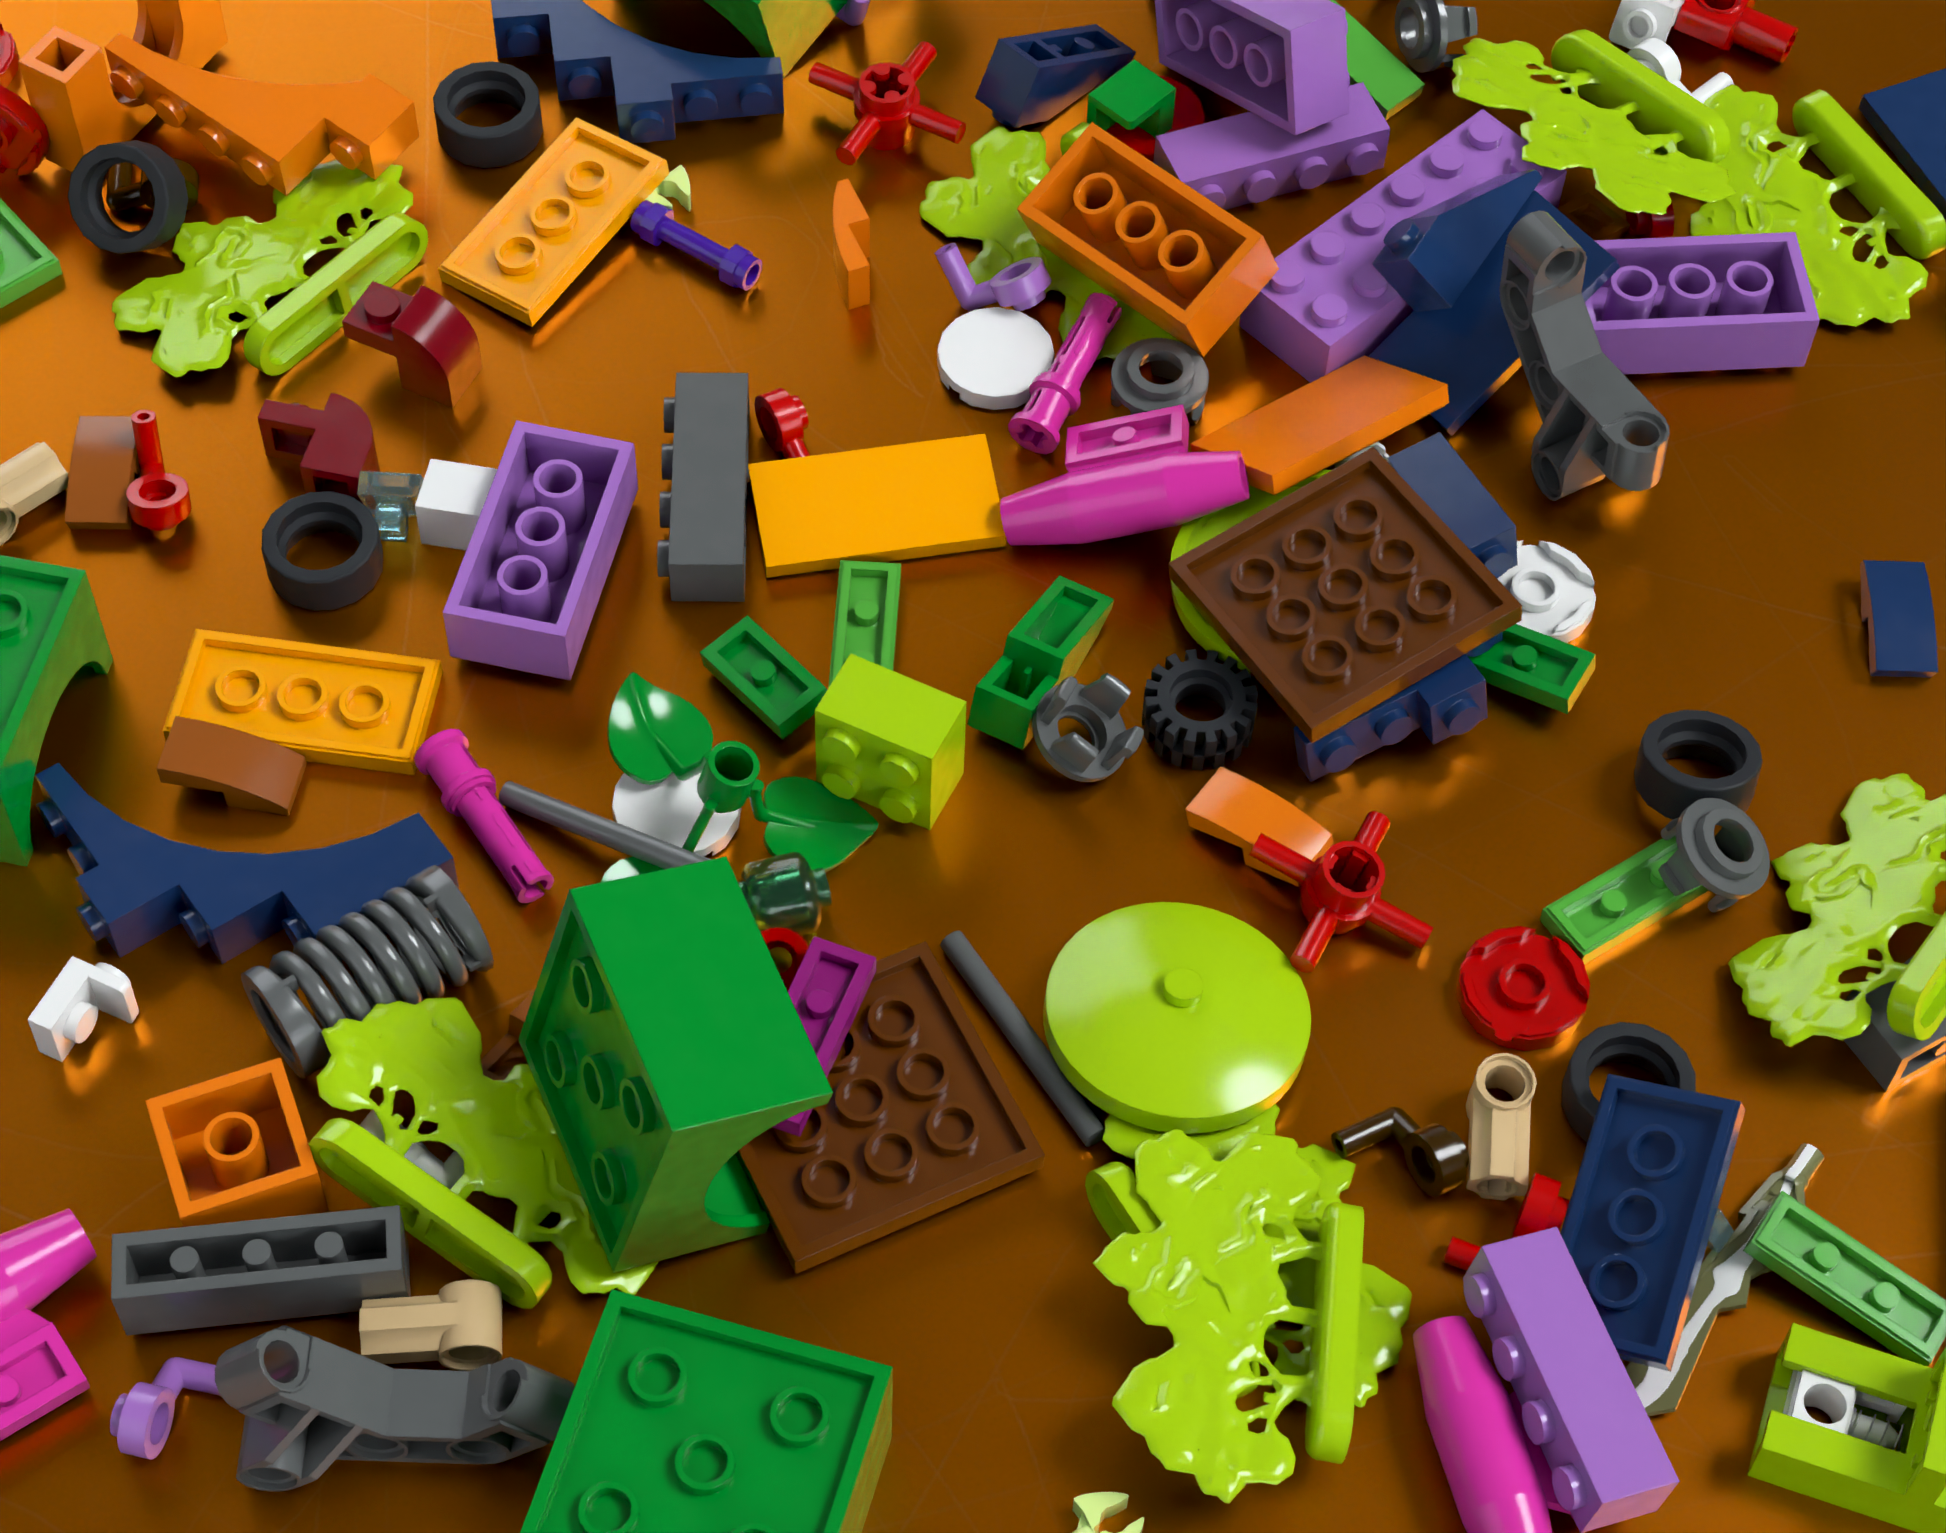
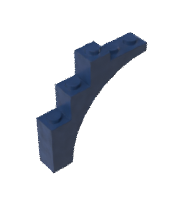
M491 0L498 59L553 54L558 101L614 96L619 138L630 143L675 140V123L784 113L783 71L780 57L732 58L692 53L652 42L615 25L582 0Z
M1440 432L1387 457L1388 463L1496 578L1501 577L1507 570L1518 565L1516 525ZM1503 632L1314 743L1310 742L1298 726L1293 727L1298 766L1308 780L1312 782L1330 772L1335 773L1346 769L1356 759L1384 745H1393L1402 741L1418 728L1422 729L1433 745L1452 735H1461L1470 731L1480 721L1488 718L1486 679L1468 656L1475 657L1487 652L1494 644L1503 640Z
M59 762L36 774L44 798L43 801L36 804L41 819L54 838L65 834L73 845L67 849V852L80 876L76 877V881L84 901L83 904L76 907V912L91 938L97 942L105 937L119 958L181 923L195 946L200 948L208 944L222 964L283 929L293 946H295L296 942L303 938L315 939L318 930L324 926H338L340 918L347 913L357 912L360 914L364 903L373 899L382 901L383 895L387 890L393 887L404 888L408 878L432 865L441 868L459 889L453 856L419 812L373 834L323 848L272 854L215 851L168 840L123 820L89 796Z

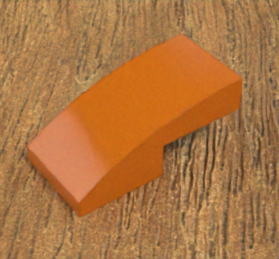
M847 178L837 181L834 193L833 259L841 295L848 310L870 304V264L866 259L870 257V218Z
M1221 766L1185 809L1190 827L1241 847L1245 865L1298 887L1301 883L1249 855L1259 835L1263 833L1312 861L1323 856L1334 843L1332 834L1303 811L1263 786Z

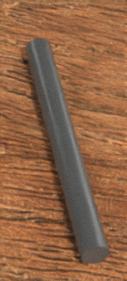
M512 781L506 782L499 793V802L503 806L663 869L711 860Z
M954 931L942 940L940 947L1086 1147L1100 1142L1104 1135L1105 1126L1080 1092L1067 1080L1050 1051L961 931Z

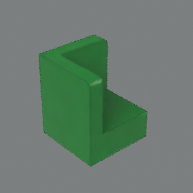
M1134 59L1089 94L1087 123L1091 124L1093 122L1105 131L1116 122L1128 130L1139 126L1156 138V136L1165 134L1172 129L1176 88Z

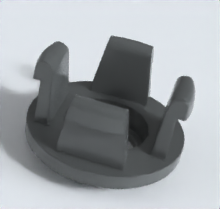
M1400 0L1396 8L1394 29L1400 51L1405 56L1409 65L1421 73L1436 70L1442 62H1444V66L1452 68V60L1464 54H1445L1448 42L1477 35L1476 8L1445 6L1443 0Z
M1148 338L1132 343L1124 348L1114 360L1111 371V404L1116 407L1123 404L1130 410L1131 415L1183 404L1189 425L1194 426L1199 421L1204 409L1205 396L1209 384L1207 365L1194 349L1176 340ZM1150 362L1153 376L1174 380V382L1165 385L1149 382L1141 375L1139 367Z
M1106 673L1101 675L1100 679L1087 686L1078 684L1076 678L1069 676L1059 685L1047 691L1042 696L1032 717L1034 739L1046 761L1064 776L1080 782L1100 781L1114 773L1121 766L1125 758L1129 759L1135 753L1144 735V730L1138 726L1126 730L1123 719L1118 712L1129 697L1131 690L1119 679ZM1070 718L1080 722L1088 730L1092 745L1075 732L1061 737L1058 731V720Z
M1718 798L1697 800L1681 813L1680 817L1670 821L1660 832L1661 837L1665 840L1676 836L1678 850L1658 869L1664 883L1675 896L1703 885L1709 891L1717 894L1708 902V908L1711 912L1722 911L1735 904L1738 899L1750 896L1763 886L1768 877L1770 858L1763 835L1745 812L1725 800ZM1715 825L1722 826L1721 830L1714 836Z

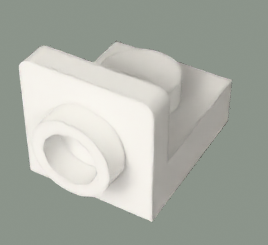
M1621 0L1609 33L1610 41L1629 49H1633L1647 38H1657L1666 42L1670 29L1675 25L1685 0Z
M72 956L27 1019L39 1052L63 1062L75 1043H82L89 1037L96 1024L98 1010L132 1023L139 1014V1008L129 978L110 964L99 962L94 966Z

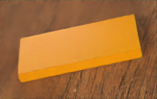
M576 117L438 267L441 281L533 327L627 222L639 204L669 175L667 160Z
M985 433L748 464V478L766 578L838 569L840 567V560L891 562L1006 546L1007 539L1001 520L1000 499Z
M195 629L166 718L163 734L165 740H167L175 716L226 726L264 738L305 756L308 762L415 775L417 767L414 757L416 751L424 743L443 674L441 660Z

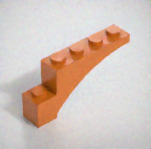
M122 33L117 34L104 47L111 69L110 79L123 95L133 100L138 97L153 107L159 117L168 125L174 128L181 126L197 136L201 144L209 152L218 157L222 155L227 156L239 164L254 182L262 186L268 183L286 196L330 153L346 168L351 170L357 168L376 180L419 137L414 101L371 73L363 80L345 83L305 85L268 83L223 76L185 65L146 48Z

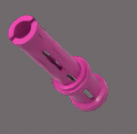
M1092 293L1088 296L1077 321L1064 340L1051 367L1047 372L1041 373L1034 378L1029 386L1031 397L1022 412L1016 413L1011 418L1008 424V431L1011 437L1027 450L1039 454H1048L1057 448L1060 442L1059 430L1066 417L1073 415L1081 404V393L1079 391L1082 386L1081 384L1103 348L1109 333L1122 315L1121 307H1116L1118 302L1112 297L1103 293Z
M447 729L431 736L416 751L414 762L418 770L424 775H430L442 792L441 803L446 811L464 818L514 891L516 899L520 903H529L541 898L544 893L536 882L540 881L544 889L550 890L554 883V877L546 870L496 798V780L492 773L486 768H480L467 750L469 747L468 739L461 730Z

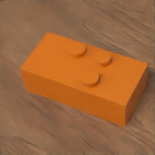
M1093 122L1017 208L1037 243L1177 340L1190 346L1202 357L1208 353L1279 270L1262 234Z

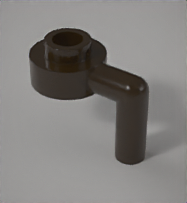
M173 158L185 178L188 194L186 211H188L198 201L199 175L187 162ZM128 162L117 163L109 169L106 203L111 210L123 211L142 205H147L154 210L155 197L153 187L143 170L141 171L140 182L131 184L133 164Z
M1390 1107L1340 1129L1331 1135L1332 1145L1336 1153L1342 1158L1393 1137L1403 1147L1406 1164L1413 1179L1425 1193L1433 1197L1440 1196L1461 1186L1466 1178L1469 1156L1462 1139L1455 1132L1448 1131L1438 1123H1431L1421 1128L1399 1107Z

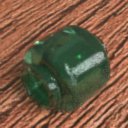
M788 852L749 862L741 870L738 883L760 932L769 928L784 927L792 929L803 936L818 930L822 919L821 908L832 905L829 883L822 867L811 870L803 854Z

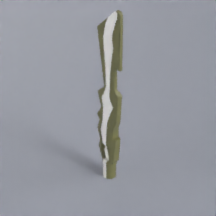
M1801 1144L1786 1167L1772 1173L1738 1212V1219L1742 1221L1738 1228L1719 1241L1702 1262L1671 1372L1630 1362L1626 1367V1371L1648 1416L1676 1411L1718 1313L1746 1308L1750 1281L1763 1273L1771 1271V1269L1745 1253L1743 1249L1771 1203L1781 1191H1784L1806 1206L1804 1190L1808 1187L1809 1181L1824 1160L1822 1152L1813 1145Z

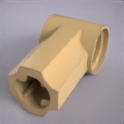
M44 441L42 443H35L0 465V546L8 541L16 531L19 523L18 518L68 488V472L62 466L56 453Z
M1509 1053L1494 1054L1485 1058L1479 1065L1465 1105L1467 1117L1469 1118V1164L1467 1167L1466 1189L1476 1192L1481 1198L1503 1201L1515 1196H1525L1528 1190L1531 1101L1537 1085L1535 1073L1529 1063L1519 1056ZM1490 1088L1505 1090L1512 1095L1514 1101L1503 1102L1497 1100L1487 1090Z
M467 1279L446 1284L439 1290L438 1295L362 1300L359 1312L361 1355L382 1364L439 1361L441 1365L458 1371H471L485 1364L501 1361L502 1290L499 1286L488 1281Z

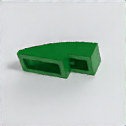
M1059 575L1007 635L1003 655L976 685L967 725L1023 750L1034 737L1032 717L1042 696L1051 688L1059 685L1065 678L1075 676L1111 612L1114 599Z

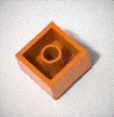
M281 1057L145 1100L183 1227L317 1214L329 1211L320 1177Z

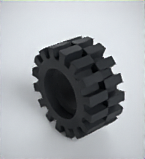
M1197 649L1186 650L1184 662H1181L1176 653L1166 657L1165 668L1160 664L1156 665L1152 670L1151 680L1147 679L1142 710V725H1145L1144 737L1147 743L1155 740L1154 752L1161 758L1170 750L1172 752L1170 764L1180 768L1184 758L1193 760L1192 770L1203 771L1204 760L1210 759L1213 769L1220 768V766L1223 767L1225 755L1232 761H1235L1241 756L1242 746L1248 748L1252 739L1258 707L1256 685L1250 686L1252 676L1246 668L1236 674L1237 660L1228 656L1223 664L1218 663L1217 651L1207 650V658L1205 660L1197 658ZM1202 698L1220 706L1224 713L1215 720L1195 721L1180 714L1175 706L1186 699Z

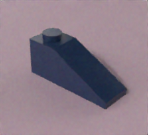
M1097 24L1001 38L996 44L975 98L992 110V116L997 121L1009 127L1019 128L1027 124L1048 121L1129 64L1136 52Z
M1536 169L1499 175L1414 216L1401 220L1386 234L1384 238L1385 246L1372 265L1415 312L1452 308L1543 177Z

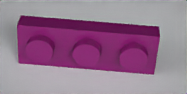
M814 936L792 981L788 994L827 1078L876 973V957ZM813 1108L794 1115L776 1124L773 1128L800 1137Z

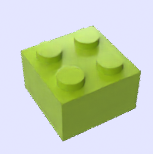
M850 653L815 709L816 781L824 784L836 796L845 799L855 798L881 809L888 817L897 822H912L931 830L964 774L967 701Z

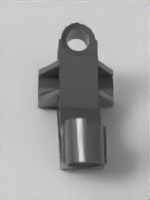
M1539 210L1521 218L1508 234L1499 289L1502 309L1543 422L1533 440L1531 454L1533 477L1541 492L1553 501L1603 480L1605 476L1619 487L1627 490L1642 491L1650 489L1659 482L1662 476L1670 434L1669 425L1665 417L1602 352L1582 295L1587 261L1586 252L1548 212Z
M282 1325L226 1350L218 1358L215 1367V1383L219 1394L228 1405L245 1415L236 1479L241 1484L250 1488L272 1492L296 1489L317 1480L335 1460L477 1465L504 1462L548 1445L551 1441L555 1440L575 1388L574 1383L565 1378L512 1357L493 1364H485L471 1371L394 1369L286 1325Z

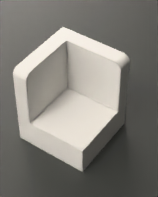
M430 459L415 504L421 543L467 550L497 469Z

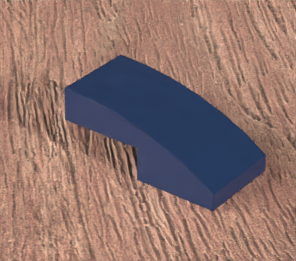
M1863 560L1860 563L1862 622H1868L1870 676L1933 677L1938 673L1936 628L1931 590L1924 562Z

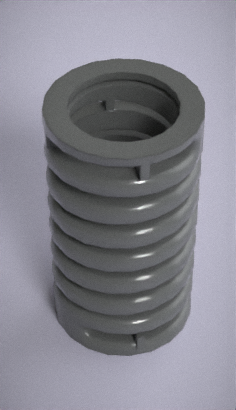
M432 865L408 878L404 888L393 887L387 890L383 895L382 901L373 899L364 903L360 914L357 912L347 913L340 918L338 926H324L318 930L315 939L303 938L296 942L293 953L281 951L273 955L269 969L264 966H255L243 972L241 980L248 999L274 1046L294 1073L300 1078H305L326 1066L331 1057L322 1035V1029L333 1027L339 1019L343 1018L362 1021L377 1003L388 1004L403 1001L417 1004L423 1001L422 995L426 999L442 998L445 994V984L442 977L452 986H463L469 980L468 970L470 972L474 970L487 972L493 968L494 960L485 933L470 905L451 878L441 868ZM386 933L390 936L393 945L387 939ZM364 946L369 951L372 960L366 954ZM342 960L347 964L352 974V977L345 969ZM321 975L326 979L332 994L324 984ZM299 987L304 992L322 1029L299 999L296 991Z

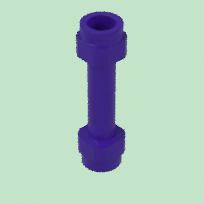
M645 200L639 204L633 213L630 227L632 231L640 235L641 239L654 246H659L663 241L719 270V280L734 288L739 287L747 291L757 282L762 271V260L753 256V252L738 244L733 245L730 250L674 221V211L658 202L652 203Z

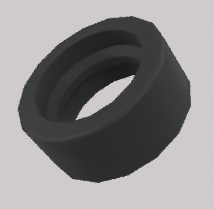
M494 61L471 63L452 71L439 83L434 94V113L439 143L449 156L465 165L480 168L507 166L528 155L537 146L542 135L543 126L538 87L527 73L513 65ZM497 102L508 104L521 111L512 120L491 127L467 125L456 119L465 109L479 103Z
M138 140L99 145L81 157L71 174L68 199L72 217L83 236L100 249L124 254L158 248L175 236L185 220L188 204L185 178L174 159L156 145ZM128 162L137 165L145 172L153 187L155 197L153 217L148 225L139 231L129 232L122 230L112 222L104 208L102 197L104 177L109 169L117 163Z
M334 491L303 494L288 500L275 510L262 530L261 550L267 575L276 593L292 605L312 611L339 609L357 602L373 589L383 571V549L378 525L370 509L354 497ZM319 532H338L351 536L359 543V547L354 555L343 564L329 569H304L294 566L286 558L289 550L301 539Z
M1681 710L1664 714L1648 725L1641 739L1634 769L1636 790L1648 806L1672 820L1680 817L1681 813L1692 803L1703 798L1722 799L1746 812L1754 797L1763 763L1760 745L1746 728L1722 715L1698 710ZM1679 756L1698 757L1714 762L1725 769L1730 776L1718 779L1697 778L1678 771L1669 765L1666 759Z
M1619 1022L1602 1026L1583 1038L1576 1047L1562 1081L1561 1105L1570 1127L1587 1143L1599 1106V1101L1593 1096L1589 1087V1077L1598 1065L1614 1061L1633 1063L1650 1071L1665 1086L1696 1092V1073L1687 1053L1669 1035L1644 1024Z

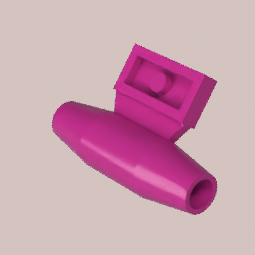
M1183 404L1067 428L1065 466L1068 473L1001 499L1000 513L1006 539L1011 546L1086 544L1187 523L1249 499V482L1243 456L1240 451L1188 452L1189 422Z
M69 1208L0 1234V1441L90 1388L85 1375L53 1322H49L31 1311L97 1257L89 1238Z
M1462 1316L1442 1317L1418 1328L1413 1334V1342L1426 1420L1462 1524L1467 1533H1552L1548 1508L1568 1513L1573 1518L1571 1512L1566 1511L1559 1504L1552 1485V1471L1540 1445H1535L1525 1431L1522 1420V1406L1515 1391L1510 1395L1508 1394L1466 1318Z

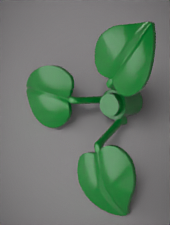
M635 672L629 674L620 687L611 707L607 729L609 750L617 766L630 778L646 785L659 784L672 773L681 781H686L700 774L697 782V792L704 805L682 846L683 849L694 852L715 812L728 813L736 811L745 804L747 798L750 799L754 818L760 822L768 823L763 834V842L771 856L775 857L774 859H776L777 855L781 854L777 861L786 868L805 874L827 872L843 863L876 832L879 823L864 808L851 799L836 796L824 784L811 779L792 776L774 780L766 787L762 801L761 792L764 788V783L756 779L760 771V763L757 755L750 747L737 741H724L712 749L713 732L706 717L690 702L652 685ZM628 857L610 866L601 882L663 870V868L635 857Z

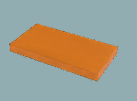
M1364 355L1190 443L1191 452L1240 451L1244 459L1249 485L1277 495L1444 407L1449 403L1448 384Z

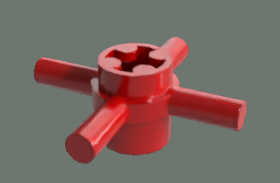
M925 41L918 43L902 65L888 62L869 66L862 72L860 79L819 62L812 66L808 77L809 83L853 101L854 115L858 122L835 152L837 158L842 163L853 165L868 145L883 151L904 147L911 141L914 135V126L956 144L962 140L966 130V123L920 104V92L915 84L937 56V51L932 44Z
M1377 811L1369 812L1353 841H1341L1332 845L1323 856L1315 861L1306 858L1263 833L1259 835L1249 853L1250 856L1302 884L1300 889L1302 912L1309 924L1290 957L1291 965L1297 970L1304 973L1313 972L1332 935L1348 933L1364 925L1367 920L1421 950L1427 942L1434 927L1380 898L1386 874L1384 863L1376 852L1391 825L1390 820L1384 814Z

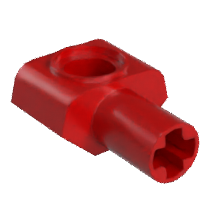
M1685 0L1673 28L1723 50H1729L1734 43L1781 64L1789 55L1798 34V27L1752 9L1756 0Z

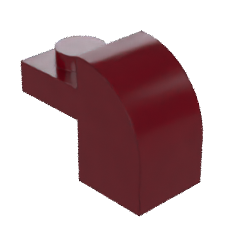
M372 281L342 320L345 337L397 358L400 382L403 389L448 407L454 408L482 369L478 338L469 321L451 302L425 286L421 285L415 295L410 296Z
M335 393L330 394L323 411L312 409L299 403L287 404L265 399L257 418L266 456L301 462L299 467L305 494L309 492L334 491L354 497L368 508L379 482L380 469L372 426L363 409L352 400Z

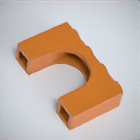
M137 0L138 18L132 40L156 53L185 65L202 69L228 42L220 0ZM54 26L18 61L30 105L43 120L49 133L51 142L45 158L73 172L81 157L97 146L131 141L157 114L153 107L138 97L134 100L130 99L114 86L110 75H108L102 47L57 26Z

